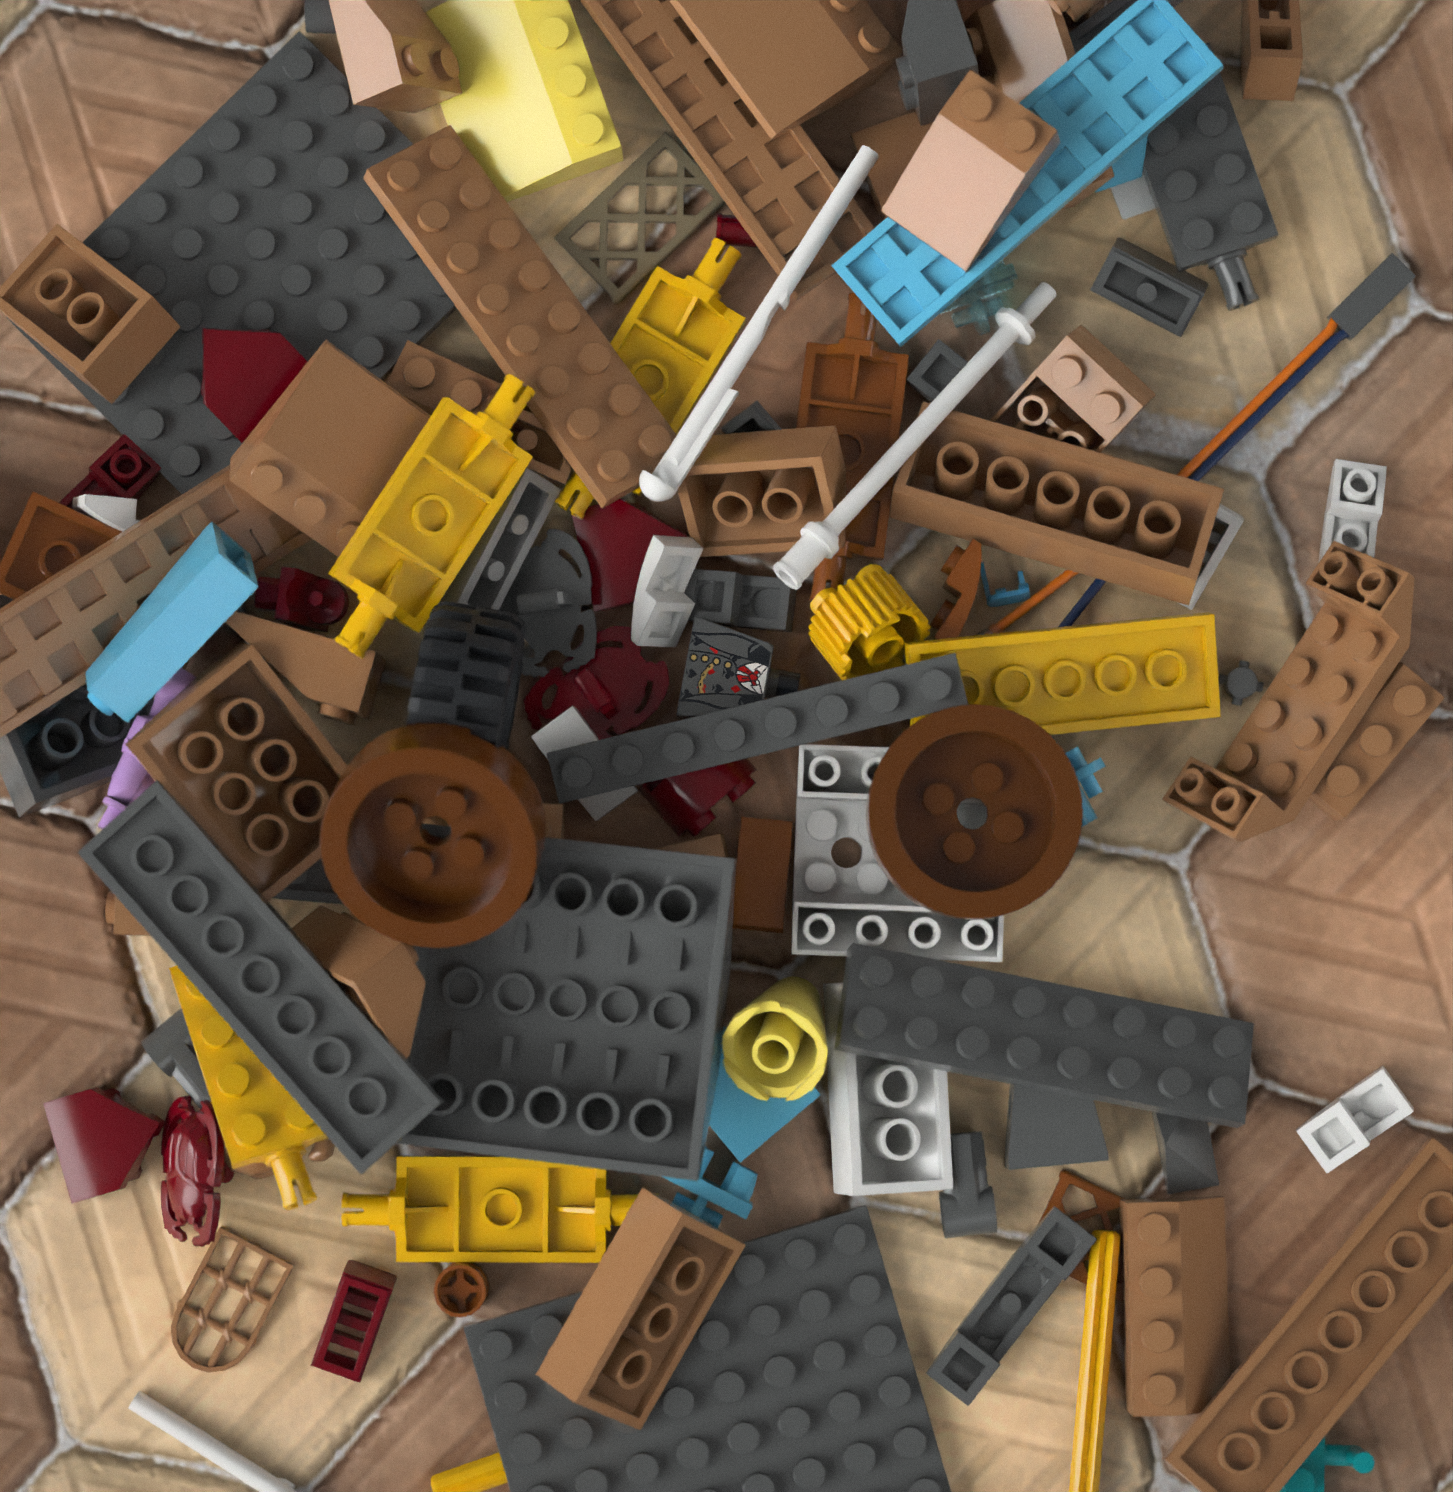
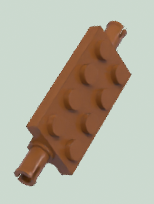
M855 293L848 294L844 338H840L836 344L807 342L796 428L836 425L846 467V495L899 438L909 362L908 354L892 353L879 349V343L875 342L877 319L867 307L865 315H861L862 301ZM894 475L846 526L843 548H839V551L832 559L824 558L814 569L812 592L809 601L812 602L817 593L825 589L826 583H830V588H834L836 591L840 584L844 585L847 560L856 557L883 561Z

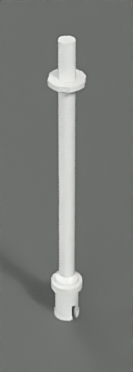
M1041 282L1016 310L1001 307L996 312L995 320L1000 328L824 521L807 522L801 529L802 537L773 566L775 574L782 582L790 588L799 589L804 580L824 558L832 559L839 551L838 535L1014 342L1030 345L1035 339V331L1030 324L1057 296L1052 286Z

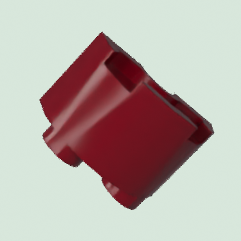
M746 758L647 782L641 786L639 791L678 837L687 830L695 837L717 818L711 809L727 796L734 803L756 784L751 775L757 769Z

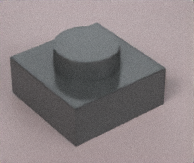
M938 339L909 375L906 383L932 402L968 361Z

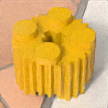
M869 564L857 573L854 580L850 578L845 585L840 584L837 591L834 588L823 589L817 593L810 603V609L815 614L810 619L813 623L808 627L811 630L808 632L811 637L810 640L841 680L905 665L902 661L905 654L904 643L916 642V639L917 641H924L930 635L928 619L892 574H888L880 565Z

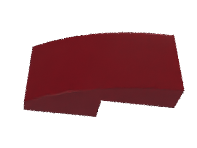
M123 434L89 466V474L59 503L73 509V498L84 494L138 500L159 476V471L162 468L126 434Z

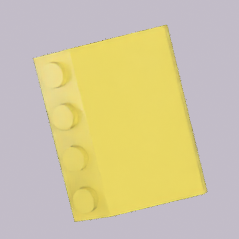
M448 0L425 12L451 44L452 52L459 63L458 77L462 94L440 103L448 126H452L506 202L623 161L622 146L568 0Z

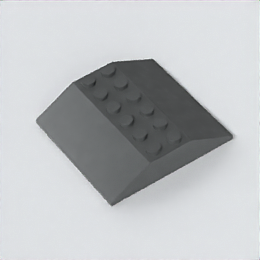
M423 824L422 826L423 830L426 829L428 833L441 837L442 840L451 834L450 826ZM545 837L543 853L530 891L519 910L503 926L488 936L464 945L443 948L411 945L419 957L416 966L426 984L410 1056L406 1059L444 1102L398 1143L699 1181L719 1073L729 987L736 859Z

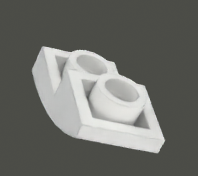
M1335 459L1326 503L1319 562L1333 541L1371 557L1375 556L1377 525L1383 511L1386 466Z

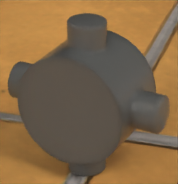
M1240 661L1238 668L1233 669L1227 675L1220 674L1218 678L1219 684L1224 685L1226 693L1233 698L1232 704L1236 706H1242L1243 699L1251 696L1255 691L1262 692L1264 683L1257 680L1256 674L1249 669L1250 662Z

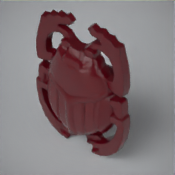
M627 626L606 628L597 632V644L613 640L622 642V648L603 647L596 649L594 659L589 660L586 665H582L579 669H572L565 676H563L558 666L549 670L548 674L537 681L523 700L526 705L525 711L528 714L527 720L532 723L533 729L540 730L542 723L538 713L544 718L555 719L571 706H575L599 740L612 737L605 731L610 726H613L617 735H621L631 727L635 728L642 724L658 709L667 696L669 686L668 668L664 661H659L658 663L645 662L644 658L640 655L641 646H637L631 640L632 628ZM581 642L580 644H578V645L574 648V650L577 649L579 646H581L582 642ZM567 657L563 661V665L565 662L571 661L574 657ZM647 681H652V693L647 705L639 714H636L635 711L645 697ZM556 684L558 689L556 697L552 701V707L545 710L542 705L543 695L550 686Z
M188 1095L179 1097L172 1103L167 1111L163 1126L161 1155L163 1156V1173L167 1174L166 1180L161 1182V1209L164 1228L167 1229L169 1234H172L173 1238L178 1239L180 1242L187 1240L186 1232L180 1227L185 1226L188 1222L200 1234L193 1237V1245L204 1247L215 1241L219 1223L221 1198L219 1192L213 1193L214 1187L219 1188L221 1183L230 1182L235 1172H232L224 1162L225 1143L212 1102L209 1100L201 1101L202 1108L195 1112L191 1104L192 1098ZM206 1210H207L206 1221H205V1224H204V1226H203V1218H204L205 1213H206Z

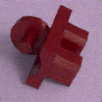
M281 567L280 578L259 576L257 579L258 588L255 593L254 606L261 610L275 611L274 619L311 631L328 633L329 625L337 623L347 613L349 596L346 589L339 582L291 567Z

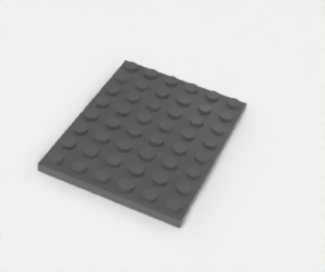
M299 31L82 242L151 294L181 326L113 404L79 379L8 317L6 318L122 435H127L162 468L159 472L181 494H184L230 465V458L242 445L203 404V395L201 394L203 374L202 328L232 330L268 329L273 332H280L307 361L311 359L323 342L327 340L384 381L392 373L407 340L420 345L457 308L363 179L368 168L413 145V143L378 108L354 105L347 78Z
M860 1206L742 1242L745 1244L743 1251L641 1430L574 1403L536 1375L550 1347L555 1342L575 1303L584 1290L464 1326V1332L510 1491L951 1492L867 1206Z

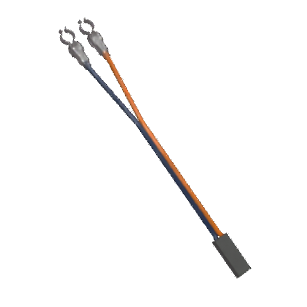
M1391 253L1328 315V325L1176 475L1200 481L1337 344L1346 338L1351 341L1416 276ZM1070 570L1064 571L996 624L992 623L988 628L976 635L1003 633L1002 631L1078 573ZM1096 578L1058 627L1072 626L1106 581Z

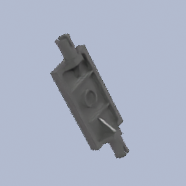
M1205 43L1206 46L1212 51L1210 43ZM1218 73L1148 134L1143 174L1178 272L1199 265H1208L1209 269H1215L1227 302V309L1232 311L1239 309L1241 304L1247 306L1259 300L1243 259L1247 256L1246 251L1254 246L1276 239L1279 234L1222 76Z

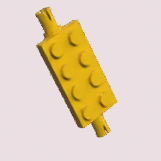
M713 238L710 248L693 276L687 275L683 279L657 266L610 343L676 435L684 425L746 322L745 317L728 308L720 301L722 296L718 292L737 261L742 257V254L730 245L721 261L717 263L726 249L724 247L726 242L718 238ZM574 471L554 503L567 512L574 498L579 494L570 511L571 515L582 520L594 497ZM640 487L632 491L638 496L642 494Z
M506 375L505 381L484 413L478 411L475 415L449 397L442 398L328 574L359 594L357 599L361 602L334 641L342 647L348 648V651L361 659L366 655L365 652L387 619L391 621L396 619L414 632L419 633L429 619L432 609L438 605L532 460V455L513 442L511 439L513 433L510 429L536 392L528 385L526 387L522 386L524 382L515 376Z
M170 967V975L232 1168L236 1169L259 1162H265L267 1167H272L285 1210L299 1208L294 1186L298 1187L304 1206L316 1201L317 1195L313 1190L303 1156L307 1152V1147L328 1137L179 967Z
M398 1155L395 1189H390L389 1194H349V1192H343L341 1208H362L364 1211H344V1213H341L343 1227H348L349 1225L389 1226L390 1231H395L396 1262L600 1263L603 1254L607 1250V1231H611V1226H621L638 1195L612 1194L611 1189H607L606 1169L502 1156Z

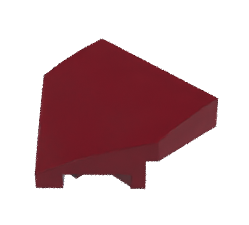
M202 328L203 374L201 394L203 395V404L243 443L308 361L280 332H273L268 329L232 330Z
M618 499L603 509L599 504L589 506L582 520L572 515L577 540L588 558L592 573L593 586L591 587L594 612H604L634 603L641 568L653 535L690 536L646 511V508L642 505L630 503L626 499Z
M95 1087L43 1103L71 1204L126 1188L129 1181L140 1178L143 1171L141 1163L153 1137L159 1136L165 1121L153 1113L146 1114L121 1098V1092L115 1088L103 1091Z

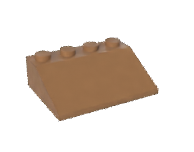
M669 0L771 140L875 85L894 64L896 59L903 54L902 49L865 0Z
M325 340L230 458V481L339 557L431 415L332 343Z
M239 642L199 674L125 745L153 780L159 781L196 819L269 902L322 858L320 832L323 816L329 800L348 766L252 644Z

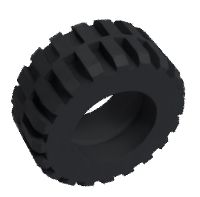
M450 601L434 606L430 613L429 621H427L424 638L419 650L405 726L419 723H445L471 729V735L483 739L497 748L501 745L508 750L522 673V660L525 648L524 638L526 634L525 621L513 612Z

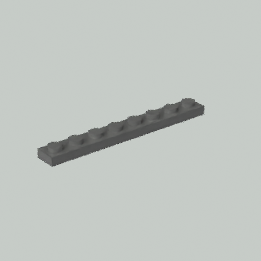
M952 653L548 752L547 756L558 801L561 804L919 717L949 707L968 705V700L957 655Z

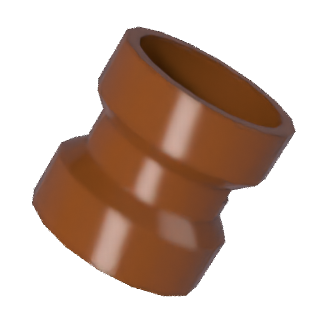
M454 1262L439 1274L435 1281L433 1293L437 1305L443 1312L453 1317L462 1318L472 1315L480 1309L489 1295L490 1284L488 1276L481 1266L474 1262Z

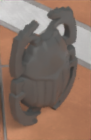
M548 529L546 532L547 538L542 542L541 547L535 546L530 548L499 609L516 613L525 621L526 634L524 639L535 650V657L529 658L523 655L522 674L524 676L531 675L536 677L540 675L545 677L549 671L545 667L534 665L543 661L544 657L554 650L559 651L566 657H574L571 661L565 662L562 668L568 673L572 669H579L582 665H586L589 660L595 658L597 644L596 617L592 609L581 612L579 607L580 604L589 605L592 603L591 587L593 586L589 561L581 544L570 534L558 529ZM560 549L568 552L576 561L582 573L581 578H578L570 562L558 554ZM582 624L584 628L583 642L577 649L571 650L570 644L574 639V634L578 626Z

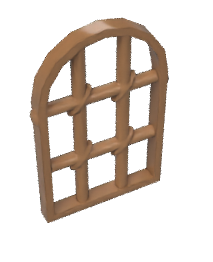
M221 1226L216 1233L215 1241L211 1243L183 1298L177 1303V1309L171 1324L172 1343L179 1357L192 1368L208 1373L225 1371L241 1362L251 1347L255 1346L257 1336L295 1265L263 1249L260 1244L252 1243ZM222 1235H225L238 1242L225 1269L221 1268L219 1272L207 1266ZM245 1247L261 1254L263 1258L250 1283L246 1281L245 1285L230 1278V1275ZM272 1260L285 1267L286 1270L270 1299L256 1292L255 1289ZM202 1273L218 1280L204 1309L200 1307L198 1312L187 1306L186 1303ZM229 1286L242 1293L243 1296L230 1321H225L223 1325L210 1318L209 1315L223 1289L227 1290ZM254 1299L265 1305L266 1308L251 1337L248 1338L234 1331L246 1306L248 1303L252 1304ZM181 1313L197 1320L184 1347L179 1342L178 1323ZM207 1326L222 1333V1336L205 1365L193 1360L189 1353L202 1328L206 1330ZM233 1339L245 1345V1348L236 1359L225 1365L215 1366L227 1342L231 1344Z

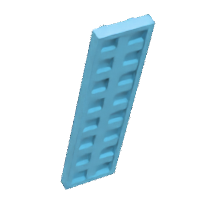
M1137 0L1019 103L1058 130L1060 144L967 272L889 217L884 219L831 266L898 345L902 347L1223 70V64L1167 0Z

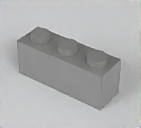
M526 468L441 598L439 604L450 601L499 610L561 489Z

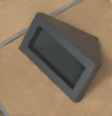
M1152 1112L1167 1194L1218 1186L1219 1180L1208 1122Z

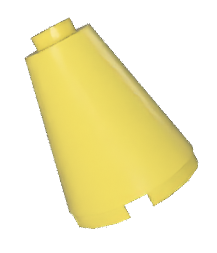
M795 976L779 980L735 1014L728 1023L722 1038L723 1064L726 1073L739 1089L756 1099L768 1101L769 1097L786 1098L785 1101L797 1100L813 1090L824 1074L828 1059V1048L821 999L816 987L808 980Z

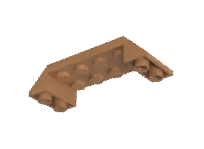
M1333 541L1305 583L1325 602L1217 766L1213 768L1190 756L1162 800L1238 842L1294 821L1410 646L1415 578L1409 572Z

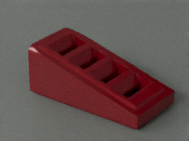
M348 1260L311 1366L359 1383L361 1382L397 1280L396 1275L354 1260ZM350 1286L355 1287V1288H358V1289H361V1290H363V1291H366V1292H369V1293H372V1294H375V1295H378L379 1298H378V1297H375V1296H372V1295H370V1294L361 1292V1291H359V1290L350 1288ZM344 1302L373 1312L372 1318L344 1309ZM339 1323L365 1332V1338L363 1339L335 1329L336 1325ZM330 1342L359 1352L358 1358L354 1359L328 1350Z

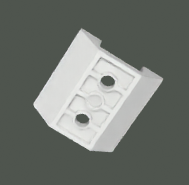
M799 745L791 954L847 956L849 946L852 943L936 960L1002 962L1004 915L988 919L967 920L937 914L919 906L904 896L890 882L880 868L869 842L866 825V803L873 775L889 747ZM965 799L958 806V820L966 828H979L986 821L987 808L977 799ZM841 838H851L861 848L860 861L851 868L840 867L832 859V846Z

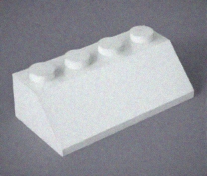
M843 983L823 984L825 1031L828 1048L827 1071L834 1193L863 1196L952 1190L953 1173L947 1071L834 1050Z

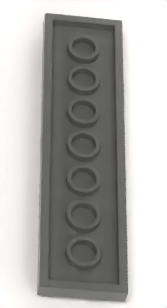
M155 781L78 851V854L360 1174L365 1173L444 1102L406 1057L384 1037L374 1021L353 1000L339 981L332 978L316 955L196 819L159 781Z
M852 943L847 949L834 1050L1239 1128L1245 1124L1254 1023Z

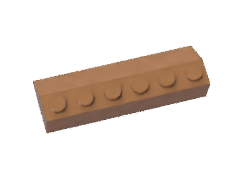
M923 401L918 417L930 403ZM952 410L900 467L892 491L890 518L968 541L975 539L988 547L1189 605L1224 489Z

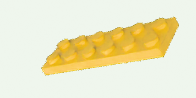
M1210 612L904 643L906 665L956 653L968 705H991L1014 711L1029 718L1050 735L1221 717L1215 614ZM930 714L910 718V725Z

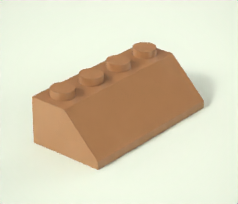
M997 0L978 8L964 21L978 63V75L1018 103L1075 55L1063 14H1058L1046 0ZM1112 166L1061 210L1077 206L1115 175Z
M642 1187L580 1298L575 1303L555 1342L550 1347L536 1375L574 1403L641 1430L738 1260L745 1244L675 1203Z
M1224 1197L1120 1199L1119 1222L1122 1261L1125 1408L1133 1417L1187 1416L1201 1413L1230 1377Z

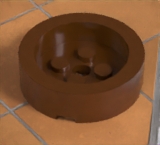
M979 704L949 707L934 712L907 728L892 743L879 762L869 787L866 803V825L869 842L880 868L890 882L904 896L919 906L943 916L967 920L988 919L1006 915L1026 907L1042 897L1054 886L1069 866L1080 839L1083 820L1082 795L1075 770L1055 739L1041 726L1021 714L1001 707ZM965 799H977L986 806L987 818L981 827L969 829L959 822L957 817L958 806Z
M419 723L403 726L380 735L354 756L342 774L326 807L321 824L320 850L324 869L332 888L347 909L361 922L381 935L395 941L430 948L453 947L477 941L493 933L509 921L525 901L532 886L543 853L546 837V820L541 797L529 773L508 750L501 745L497 748L487 741L471 735V729L445 723ZM437 816L443 818L450 825L451 834L447 835L444 840L441 837L433 836L426 829L423 830V821L429 817Z

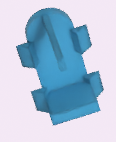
M981 562L980 573L987 606L999 607L1024 602L1030 598L1029 584L1025 583L1023 571H1017L1018 590L1006 592L1004 587L995 589L996 594L991 595L984 562Z

